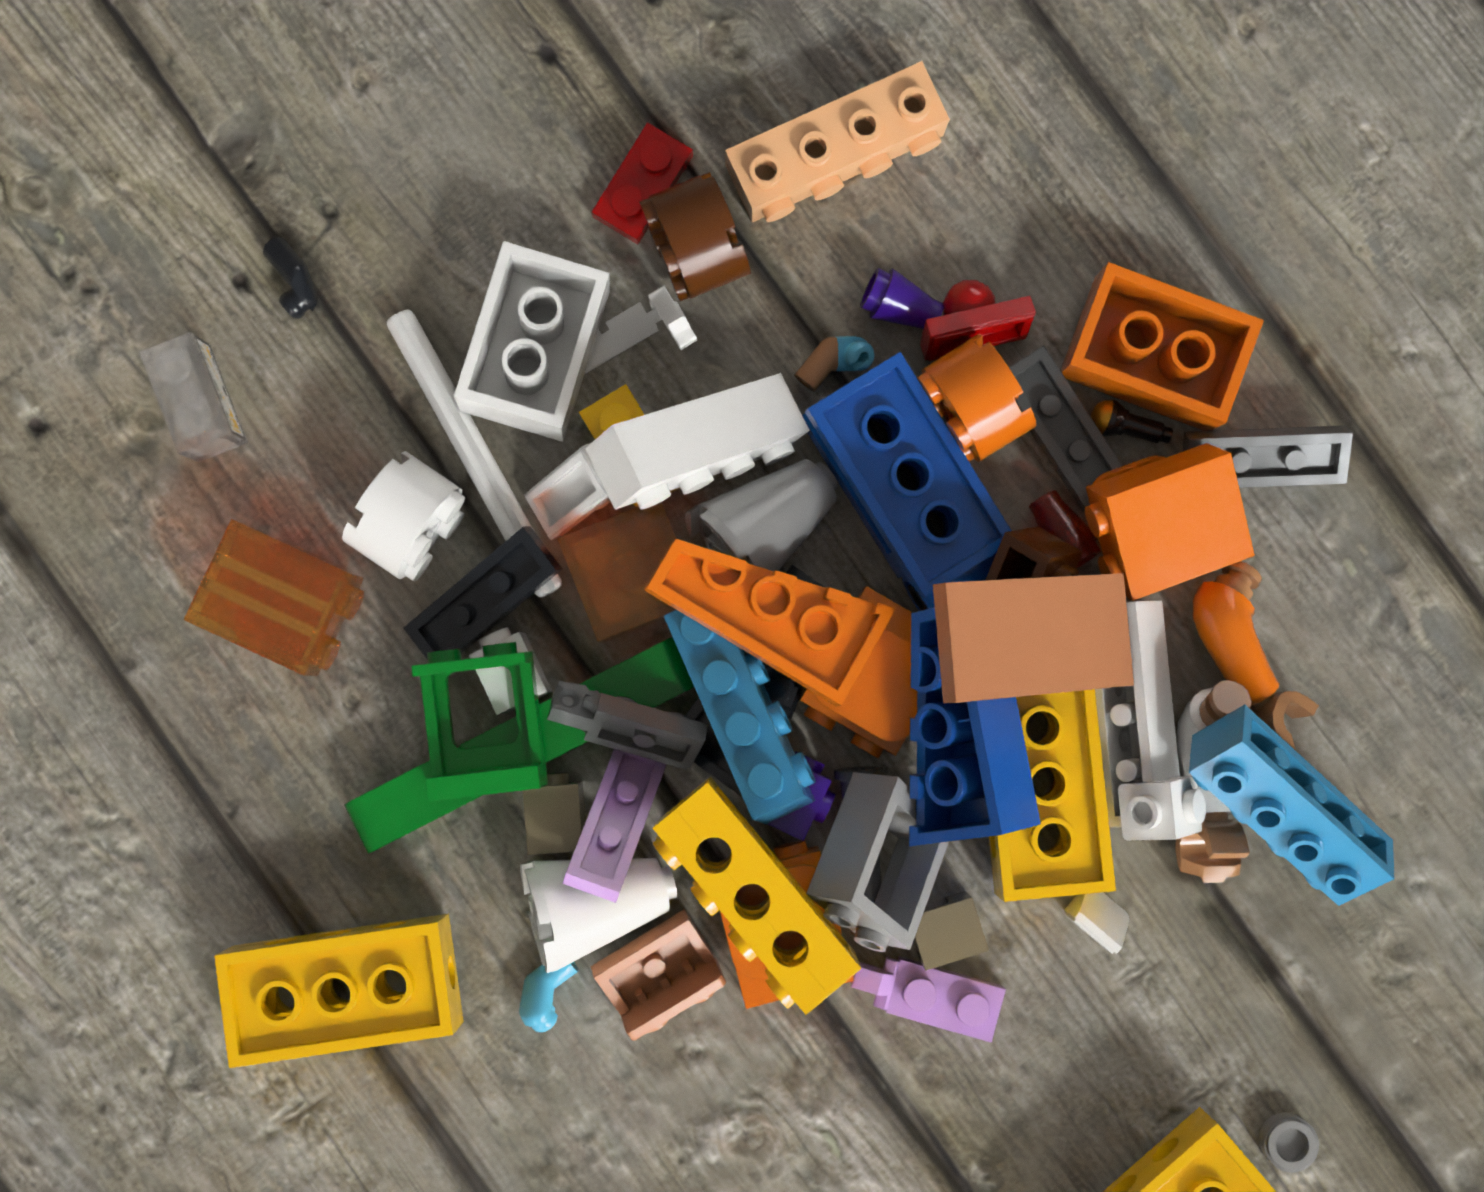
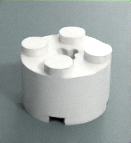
M405 451L401 453L402 464L392 459L365 490L355 506L357 510L362 512L363 516L357 528L347 522L342 540L396 578L402 579L406 576L415 582L429 566L433 555L428 552L439 536L445 540L449 539L460 525L465 514L460 511L465 497L462 495L460 487Z

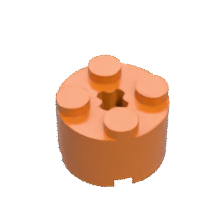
M980 334L975 335L921 370L922 375L917 377L941 418L944 417L946 419L948 429L969 462L973 459L977 462L982 461L1036 427V419L1031 407L1021 413L1016 403L1018 396L1024 393L1017 379L990 342L983 345L982 335Z

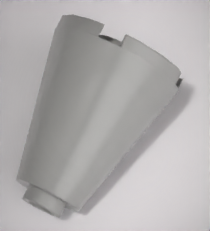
M803 459L695 505L685 514L686 527L691 538L700 532L706 544L705 548L746 560V563L771 571H780L836 503L835 489L838 488V483L833 473L825 464L821 462L814 464L808 459Z

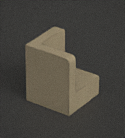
M966 891L946 896L947 904L924 910L915 935V941L919 950L917 952L925 971L989 951L973 898Z

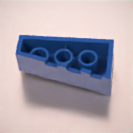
M935 608L911 613V688L917 690V713L915 718H910V741H917V774L910 775V798L916 799V825L909 826V846L1003 835L1040 825L1041 822L1016 697L943 703Z

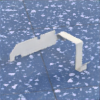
M664 285L648 294L650 312L646 313L639 302L605 322L609 328L605 333L601 334L598 329L585 374L658 332L656 323L661 320L665 323L680 350L697 341V337L691 329L685 314L679 304L673 301Z

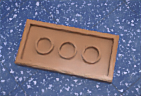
M1124 573L933 584L943 703H960L1134 685Z

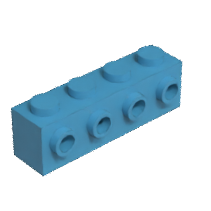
M678 610L664 615L752 820L768 824L815 802L816 800L809 785L815 783L814 775L803 753L795 754L786 734L792 732V727L780 702L772 703L764 683L770 681L763 662Z
M1245 704L1192 735L1189 773L1197 785L1215 795L1230 809L1232 815L1240 823L1247 824L1261 836L1277 856L1284 857L1298 869L1314 889L1321 890L1340 906L1394 880L1393 839Z

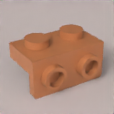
M685 909L591 966L594 979L621 1015L625 1031L632 1041L639 1039L647 1033L661 1029L668 1020L694 1004L705 1002L726 984L716 955Z

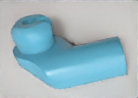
M575 962L549 973H546L545 965H541L526 976L519 1008L520 1017L526 1026L532 1027L534 1031L541 1033L550 1030L555 1025L558 1015L555 1013V1007L553 1006L554 989L579 971Z

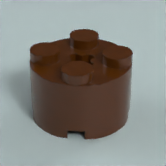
M710 172L655 193L639 202L659 256L665 262L668 276L679 302L688 298H695L751 274L743 244L736 246L738 244L734 230L736 226L715 178L711 176Z

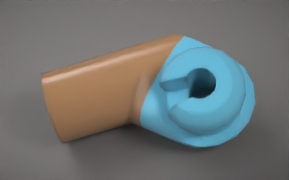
M827 337L819 343L794 376L805 387L815 392L831 371H863L868 369L874 361V349L861 337Z

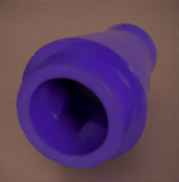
M880 268L875 270L860 303V308L869 311L870 318L920 329H924L926 319L941 316L944 309L942 302L932 298L893 268L889 272Z

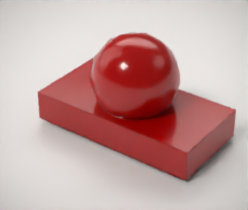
M962 280L954 284L946 293L943 301L944 315L925 320L920 341L925 361L939 359L977 334L982 335L983 345L990 342L993 346L1026 339L1036 314L1031 296L996 303L995 295L989 286L978 280Z

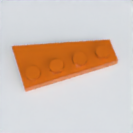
M674 539L644 588L646 592L835 706L843 705L896 608L885 604L872 603L851 596L850 593L831 587L818 586L797 579L796 576L746 563V560L679 539Z

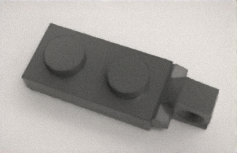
M559 681L551 699L547 720L584 731L585 741L685 770L691 768L706 740L708 724L692 720L681 713L665 712L638 704L627 697L600 694L598 691H590L586 685Z

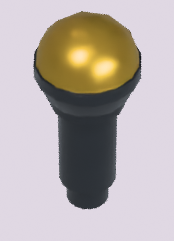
M1113 399L1099 402L1091 413L1092 420L1104 437L1126 434L1154 443L1163 442L1168 444L1173 434V428L1166 427L1162 422L1131 414L1122 404Z

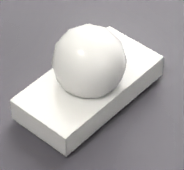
M591 443L580 447L524 494L550 540L563 536L595 510L602 509L611 502L585 449Z

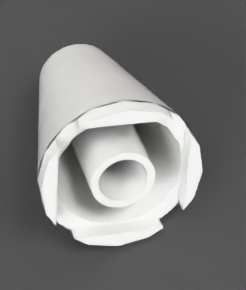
M632 858L618 899L614 903L562 884L571 860L531 861L520 864L524 895L531 893V896H528L530 924L542 965H545L546 973L559 970L669 912V900L677 898L675 880L670 867L661 868L656 858Z

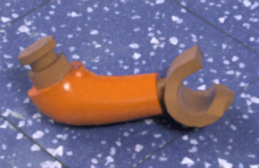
M1239 561L1223 567V574L1218 575L1214 582H1203L1199 586L1193 598V620L1199 637L1224 678L1243 685L1251 697L1250 709L1296 750L1292 735L1284 724V714H1287L1292 719L1314 716L1319 705L1297 691L1276 693L1279 683L1268 663L1252 621L1255 608L1250 602L1253 597L1251 589H1256L1259 586L1262 576L1254 567Z

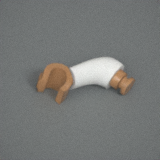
M1230 680L1220 681L1213 688L1199 691L1187 703L1177 725V753L1180 776H1192L1189 773L1192 735L1244 704L1248 708L1251 707V697L1243 685ZM1198 786V789L1202 791L1205 797L1206 815L1201 823V832L1176 839L1175 850L1180 872L1199 876L1203 883L1224 882L1226 877L1240 875L1241 858H1246L1250 854L1247 837L1241 823L1237 819H1228V815H1232L1230 809L1210 791H1206Z

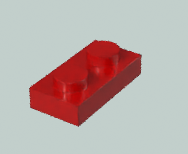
M647 122L591 212L593 218L638 245L649 228L639 202L676 185L693 157V149Z

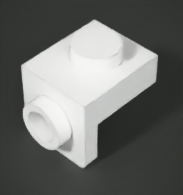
M1178 776L1156 782L1125 783L1119 785L1118 797L1122 836L1125 840H1176L1202 831L1201 823L1206 815V802L1202 791L1198 789V785L1192 776Z

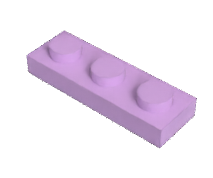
M613 750L562 884L616 903L666 764L620 750Z

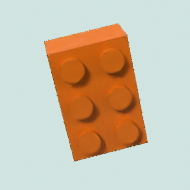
M1108 262L1094 278L1060 371L1067 380L1203 431H1212L1227 423L1264 320Z

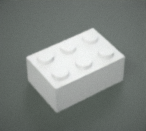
M503 241L454 393L459 411L563 442L610 293V273Z

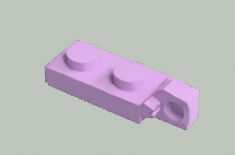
M898 956V960L886 957L883 968L859 962L861 969L853 975L854 981L849 983H851L852 988L875 994L874 1007L883 1009L886 1013L992 1042L1006 991L1003 986L939 967L925 971L920 962Z

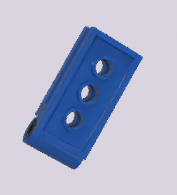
M901 352L807 408L802 416L810 430L807 432L895 575L897 578L902 577L903 585L918 611L935 608L933 584L985 581L1004 533L1012 530ZM868 421H876L884 426L888 436L887 443H878L870 437L867 430ZM898 466L906 467L914 474L916 479L914 491L907 490L899 484L896 475ZM928 512H933L942 519L944 532L941 538L929 532L926 526Z

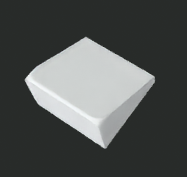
M1104 892L1076 895L1065 908V915L1112 954L1114 952L1117 954L1123 947L1129 924L1127 912Z

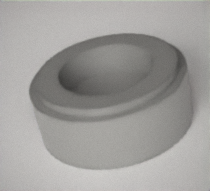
M1289 1112L1277 1113L1264 1122L1259 1132V1146L1262 1154L1270 1163L1282 1171L1293 1173L1305 1170L1317 1157L1319 1151L1317 1133L1308 1122L1296 1114Z

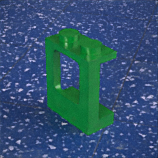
M516 642L482 646L484 657L462 660L461 649L427 652L428 664L411 666L412 676H420L432 774L431 777L425 779L427 802L539 789L548 784L533 651L517 653ZM500 666L507 668L512 676L518 727L516 740L512 743L472 748L459 747L454 740L448 690L449 676L459 671Z

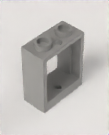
M853 772L806 895L825 909L823 916L827 920L855 933L854 941L861 946L878 952H885L887 946L910 950L949 842L909 846V826L916 825V799L910 798V787L899 777ZM889 830L898 838L875 903H873L864 893Z

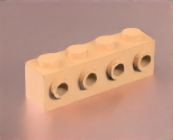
M921 61L726 149L725 166L751 222L753 223L764 217L766 222H773L793 212L796 208L795 203L812 195L815 200H822L834 195L844 187L843 181L862 173L864 178H870L884 172L892 166V159L909 151L912 156H919L934 149L941 143L940 137L944 136L950 119L924 63Z

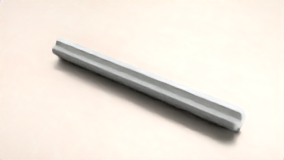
M409 309L394 314L387 320V327L505 541H507L522 527L531 526L472 417L470 414L459 411L454 398L456 388L415 314ZM558 574L537 590L535 595L545 597L558 590L562 586L560 576Z

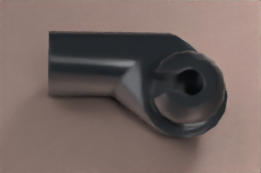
M276 237L269 240L263 248V255L291 287L289 291L280 296L279 303L294 319H300L309 309L313 312L318 301L308 267L284 238Z

